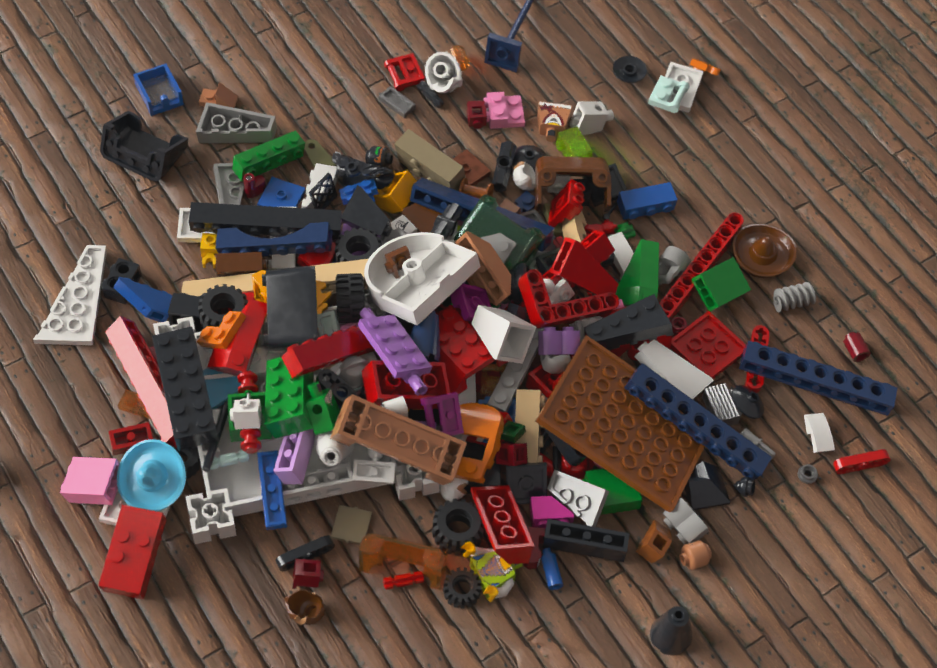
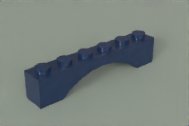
M329 222L309 223L292 234L277 238H259L243 233L237 228H222L217 230L216 250L218 253L262 252L264 257L278 254L324 253L331 251L333 232Z

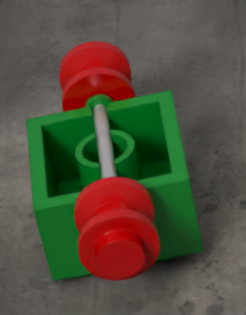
M246 370V372L237 376V381L242 384L238 387L239 394H228L229 433L231 442L243 441L240 444L241 450L248 454H254L262 447L261 442L258 440L272 439V434L265 426L266 391L258 392V386L254 384L258 381V375ZM260 399L262 411L260 428L235 429L234 421L230 420V409L234 408L235 400Z

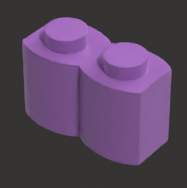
M544 327V331H538L539 355L575 354L580 345V331H574V327H562V331H556V327Z

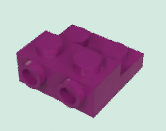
M461 284L450 295L453 307L461 309L464 321L472 322L478 305L491 307L486 289Z

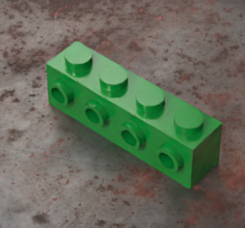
M295 130L234 155L232 170L240 181L243 182V177L247 173H251L255 177L303 157L305 142Z

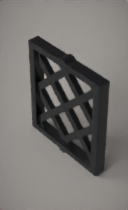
M327 173L309 191L314 209H325L338 196L330 173Z

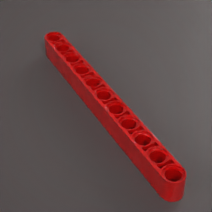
M733 212L727 216L661 300L660 305L669 320L677 315L695 292L696 287L691 279L713 268L733 243L736 233L742 228L744 222L741 214ZM649 339L638 341V344L630 347L627 351L629 358L638 361L634 356L640 351L636 348L640 347L645 341L649 344Z

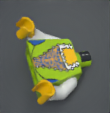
M470 541L461 546V549L466 550L463 554L465 558H468L470 555L473 556L470 558V568L474 571V575H479L481 589L488 601L492 602L495 598L506 597L514 586L516 576L514 570L522 567L523 564H508L494 552V549L476 547Z

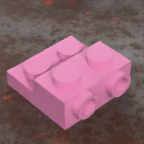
M489 92L486 94V98H483L487 108V122H489L490 129L525 127L521 95L505 96L504 92Z

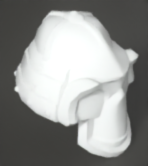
M446 51L437 52L429 57L425 66V76L431 90H435L438 93H446L462 86V71L460 63H458L455 56Z

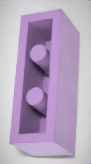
M313 429L283 437L274 473L284 485L303 484L314 444L315 434Z

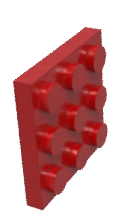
M707 311L672 338L671 349L681 358L714 379L742 357L746 344L710 311Z

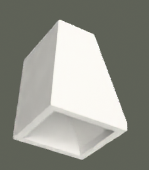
M478 305L471 324L492 357L496 360L523 364L536 327L506 310Z

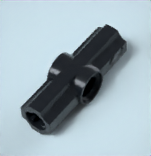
M511 141L501 143L492 181L495 192L502 193L507 190L517 147Z
M456 203L448 205L443 214L436 217L430 233L443 235L445 240L448 236L451 237L463 213L460 205Z

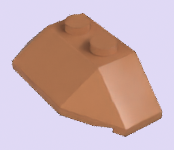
M469 231L465 232L454 244L477 252L481 266L467 279V282L471 286L486 289L489 302L497 306L511 295V274L489 242Z

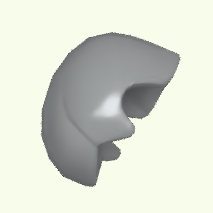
M569 354L540 355L544 371L550 374L564 372L571 360Z

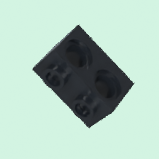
M118 258L117 262L111 266L109 276L102 282L101 289L103 290L104 298L126 304L127 300L113 287L119 277L129 278L138 283L142 276L140 265Z

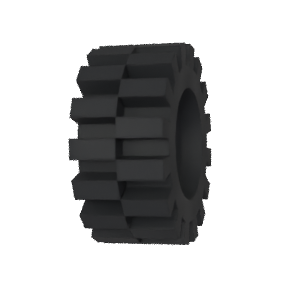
M460 567L456 569V572L451 570L450 575L447 574L444 580L443 593L445 600L448 599L450 605L454 603L455 608L458 605L461 606V609H464L465 605L468 608L472 606V603L475 605L477 599L480 598L482 587L479 575H474L472 569L468 572L466 567H464V571H461ZM458 582H466L470 586V591L467 594H458L454 586Z

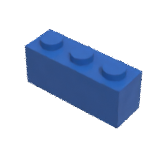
M671 182L619 192L617 203L623 220L635 219L640 216H651L655 213L674 210L677 197Z

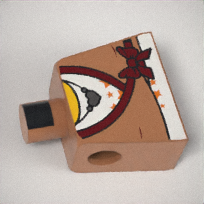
M539 101L537 112L538 130L540 135H546L548 142H555L556 137H564L570 120L572 105Z

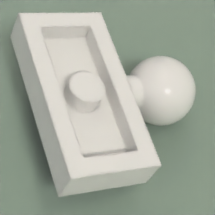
M543 279L551 304L569 301L575 295L566 280L561 279L555 285L551 279Z
M368 448L367 452L371 461L354 459L352 481L394 485L396 463L379 461L384 454Z

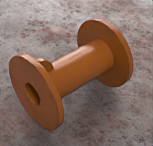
M464 177L461 181L459 192L484 199L485 202L491 203L494 185L490 183L487 189L468 185V179Z

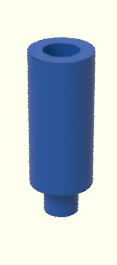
M545 548L542 550L543 556L541 561L549 590H557L563 587V582L556 555L551 553L550 548Z

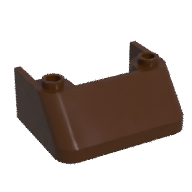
M543 156L537 160L535 165L536 211H539L541 206V187L552 186L556 181V176L592 177L595 186L604 188V212H608L611 207V175L605 159L596 157Z

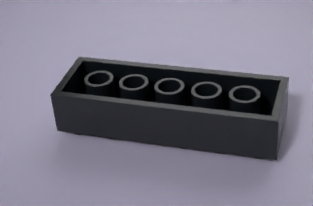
M192 326L153 335L172 431L178 451L219 441Z

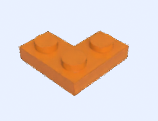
M229 311L223 317L219 327L206 326L202 330L197 343L201 347L226 349L246 316L242 312Z

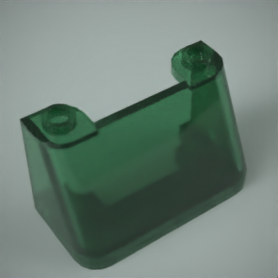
M486 194L483 195L457 231L454 241L456 242L467 231L480 238L501 233L517 243L504 264L508 271L512 268L516 269V266L521 263H526L529 267L546 236L536 227L525 230L496 210L498 204L494 197Z

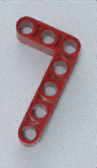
M536 269L529 270L518 280L530 322L537 329L605 315L619 306V298L613 292L551 304L543 277Z

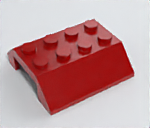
M449 305L437 313L440 329V362H445L450 392H456L459 395L468 389L466 379L496 359L488 351L471 324L472 322L464 321L461 309ZM496 360L497 366L501 367L508 361Z

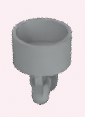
M668 246L659 259L658 286L662 285V283H671L675 276H681L686 270L691 259L683 250L674 246Z

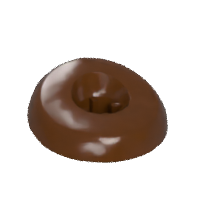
M750 224L744 226L736 233L733 239V253L737 263L745 272L757 278H773L785 273L793 265L797 257V247L794 240L783 230L771 225Z

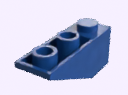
M118 278L113 288L146 318L158 322H165L168 319V309L172 299L171 294L151 288L146 284L134 282L129 278Z

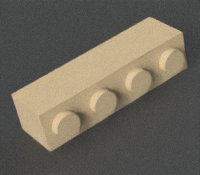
M517 389L515 423L525 425L526 433L516 443H527L528 463L543 462V455H540V447H544V435H541V428L543 427L536 423L535 420L546 403V397L542 396L541 390Z

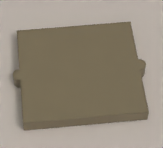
M339 505L331 538L345 541L346 544L350 542L364 545L372 512L358 509L356 506L352 508Z

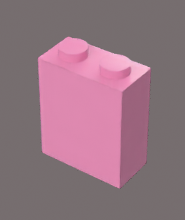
M73 457L60 493L69 503L112 505L118 490L117 471L120 463L117 459Z

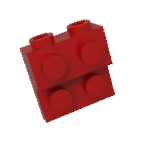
M571 179L551 200L549 226L555 228L565 218L571 221L575 215L578 216L581 213L582 203L584 202L583 192L585 191L582 183Z

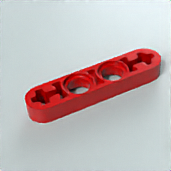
M762 325L754 327L750 341L768 346L770 335L768 328ZM758 333H762L761 341H758ZM746 371L745 386L758 393L763 386L764 377ZM754 376H757L756 386H753L752 383Z

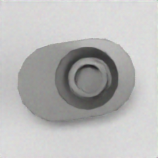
M350 356L343 362L331 367L330 370L336 373L352 389L364 385L362 370L368 365V362L359 356ZM334 383V384L331 386V389H332V390H333V388L337 385V383ZM338 388V389L336 390V391H344V392H346V391H345L344 389H342V388Z

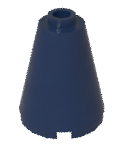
M433 310L421 323L413 326L409 336L428 362H440L439 316Z

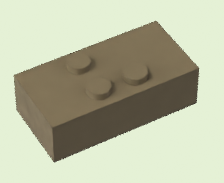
M408 129L394 144L399 162L412 170L413 174L418 178L422 177L459 191L462 179L466 178L464 167Z

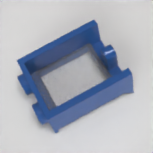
M167 64L133 74L135 86L146 104L150 116L184 105L182 92Z

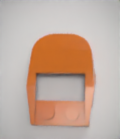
M479 403L461 404L460 412L463 434L488 439L482 461L467 457L461 458L455 478L484 484L485 479L483 476L487 469H491L494 463L493 459L501 447L500 439L501 434H503L504 420L500 412L492 406Z

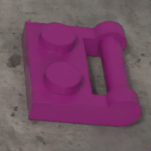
M454 392L421 398L427 426L435 429L432 404L437 403L441 427L439 431L450 436L464 433L458 393Z

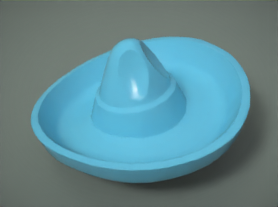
M144 440L132 446L123 456L117 471V487L124 502L132 507L152 511H160L173 504L181 495L186 483L185 465L181 456L172 446L160 440Z

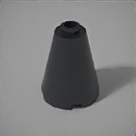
M672 607L658 617L651 626V642L661 653L670 656L679 655L691 644L692 630L689 614L683 607Z

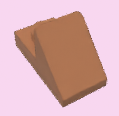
M219 82L217 90L203 88L199 106L205 107L206 102L235 108L238 96Z

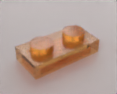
M126 389L118 404V409L151 419L150 415L145 411L143 402L138 398V393Z

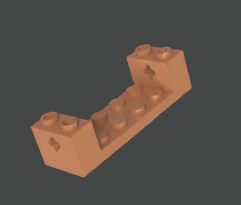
M353 394L344 400L330 439L347 446L354 443L360 444L427 472L425 478L441 485L454 481L467 442Z

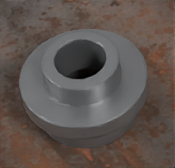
M806 464L799 468L797 475L803 483L812 484L817 480L818 472L813 465Z

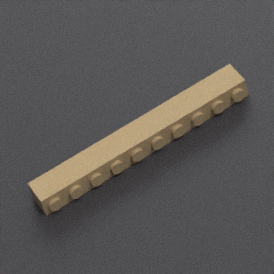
M368 259L314 265L316 280L326 282L327 285L321 292L327 293L331 291V294L336 293L337 274L361 273L364 280V290H367L364 270ZM255 273L184 281L182 293L201 296L203 293H207V289H214L215 285L221 287L223 284H227V287L233 285L235 289H241L242 293L254 292L252 275Z

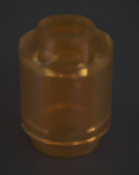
M461 45L451 47L448 53L455 56L458 63H460L461 71L466 70L469 67V59L464 47Z

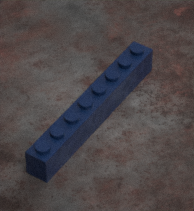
M425 178L418 180L412 187L411 202L442 214L448 205L456 203L463 209L462 216L459 219L463 222L494 234L501 233L512 241L541 252L551 244L554 227Z

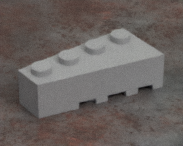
M206 102L196 135L199 143H266L274 139L277 123L275 116Z

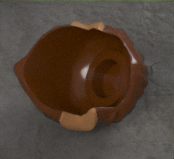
M299 590L284 599L290 618L299 625L315 624L324 616L325 606L321 597L316 592L311 593L307 590Z

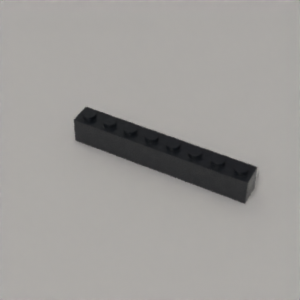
M191 202L189 226L190 231L197 233L213 232L217 234L218 229L237 228L243 233L253 236L270 235L278 237L292 234L309 223L329 222L333 232L332 240L339 239L338 237L341 235L342 210Z

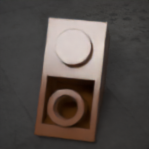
M654 520L636 552L651 564L664 557L672 542L671 532Z

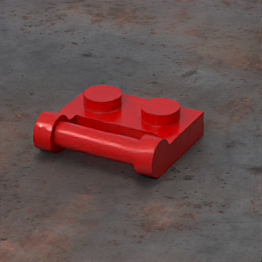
M413 53L388 59L384 62V66L389 70L397 91L417 85L422 80L425 81V77ZM395 66L400 67L405 79L400 80Z

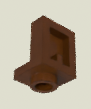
M406 245L385 254L387 263L384 265L388 274L392 273L395 279L400 278L398 270L403 269V263L411 258Z

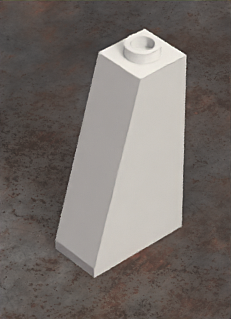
M652 340L649 344L645 341L637 348L640 352L634 356L640 364L643 363L691 399L695 398L714 381L710 376L656 340Z

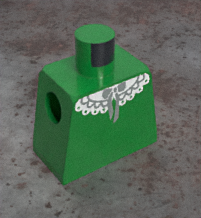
M313 382L308 385L310 396L305 402V406L314 434L318 435L333 431L340 409L331 389L322 390L319 382Z

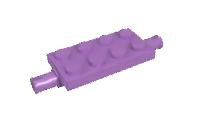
M370 307L363 308L360 312V316L363 319L359 320L358 327L394 378L402 377L406 384H410L416 395L425 394L428 388L420 376L430 373L432 366L395 315L376 317Z

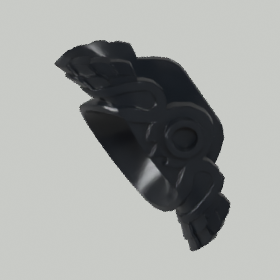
M337 151L332 155L333 163L337 164L338 176L342 177L345 187L374 178L377 189L381 190L389 186L395 177L393 169L367 164Z

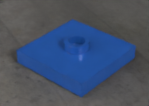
M271 177L257 206L298 207L306 189L305 187Z

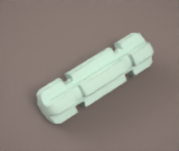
M241 450L238 453L232 452L220 455L219 458L214 457L211 470L217 469L218 466L225 467L238 464L239 461L241 463L249 460V455Z

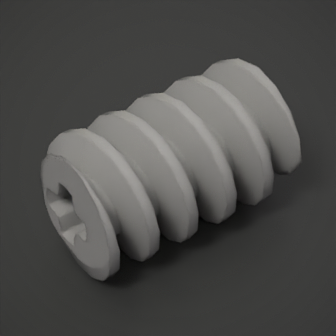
M804 282L795 286L791 285L782 289H775L773 302L777 312H781L782 308L787 311L789 306L791 309H795L796 305L800 308L803 304L808 306L810 302L815 304L816 294L812 285L809 282Z

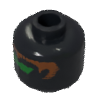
M372 146L366 152L365 161L367 164L388 168L393 162V154L390 153L388 147Z

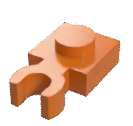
M692 58L690 65L694 66V69L704 70L716 76H719L721 71L720 68Z

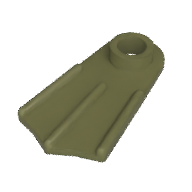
M310 139L305 142L304 150L314 168L316 163L330 166L336 165L333 163L332 157L318 141Z

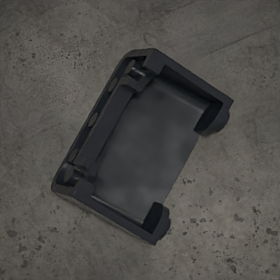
M130 111L103 124L100 144L101 155L105 159L151 181L162 179L188 145L189 138L179 134L171 137L170 143L142 131L140 117Z
M315 266L266 270V274H262V286H266L268 320V334H264V346H268V351H283L296 343L302 345L303 342L309 339L317 340Z

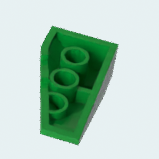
M640 240L616 290V295L619 300L622 299L625 307L653 294L657 298L659 242Z

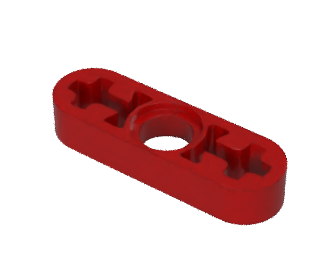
M881 449L839 458L833 462V466L837 474H845L880 467L889 463L891 459L887 450Z

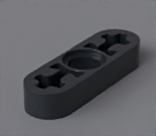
M325 535L276 558L275 562L280 571H287L294 568L295 559H315L333 550L335 544L330 535Z

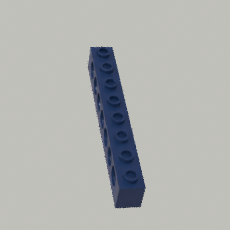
M747 342L739 366L741 370L886 416L889 415L895 405L898 387L872 380L869 377L856 375L850 371L837 369L831 365L818 363L812 359L802 358L793 353L783 352L777 348L764 346L758 342Z
M643 363L635 370L624 387L632 396L638 397L647 407L656 410L664 419L675 424L679 430L686 432L697 443L707 447L712 454L719 456L729 466L740 471L744 477L756 480L762 475L772 458Z

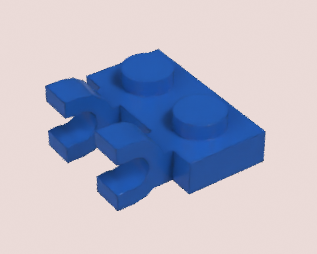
M374 178L339 189L343 205L348 204L357 185L361 186L374 202V195L379 194Z

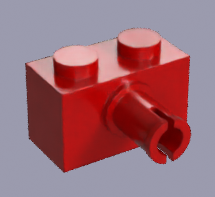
M149 422L109 431L113 456L126 453L132 446L141 441L153 439Z

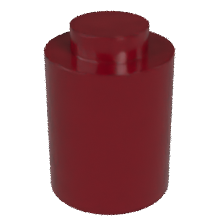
M851 332L845 336L843 343L854 362L863 361L871 355L860 333Z

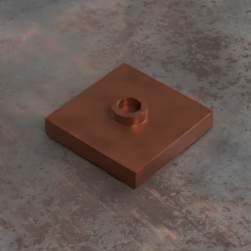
M467 149L453 158L454 161L464 167L468 185L475 186L491 175V170Z

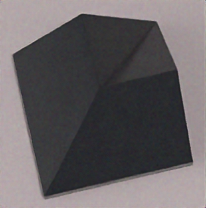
M704 461L697 464L684 488L690 507L693 510H700L730 504L731 502L719 467Z

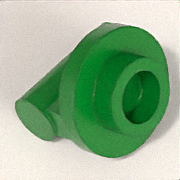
M628 222L617 225L618 228L615 229L616 234L622 232L626 240L636 237L633 225H629Z

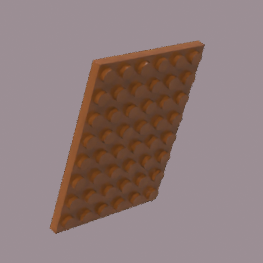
M586 335L535 422L667 512H672L705 446L697 443L686 432L679 430L671 421L664 419L656 410L647 407L638 397L632 396L624 387L636 369Z

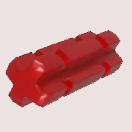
M416 571L414 574L396 575L394 578H383V585L386 590L393 589L394 586L398 588L413 585L414 582L416 584L424 582L422 571Z

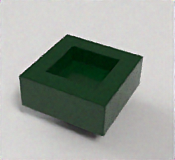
M508 421L504 425L501 439L516 443L526 433L525 425Z

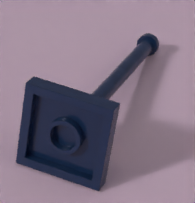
M526 0L507 38L489 33L484 63L513 72L518 71L522 42L516 41L514 38L534 0Z

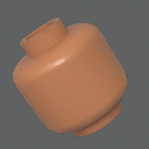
M700 540L682 546L681 554L679 555L682 565H686L690 570H696L708 565L712 557L710 547Z

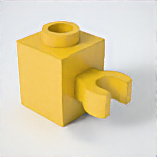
M202 233L200 250L203 268H206L208 262H212L213 269H216V253H218L216 250L217 234Z

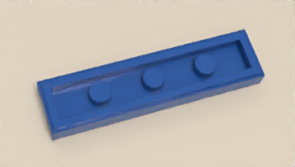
M278 450L259 452L257 457L266 530L287 528L282 481L274 473Z

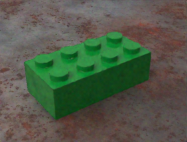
M281 357L267 360L265 426L275 439L313 429L305 402L310 396L308 385L314 382V372L292 379Z

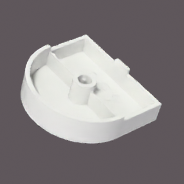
M421 232L397 237L379 247L368 259L364 276L371 299L376 306L414 325H418L481 266L477 252L444 239L443 235ZM406 245L411 258L403 263V269L398 270L400 278L395 279L393 274H388L384 264L387 263L385 254Z

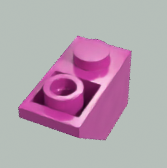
M552 496L531 497L530 516L532 527L546 529L547 519L573 523L574 513Z

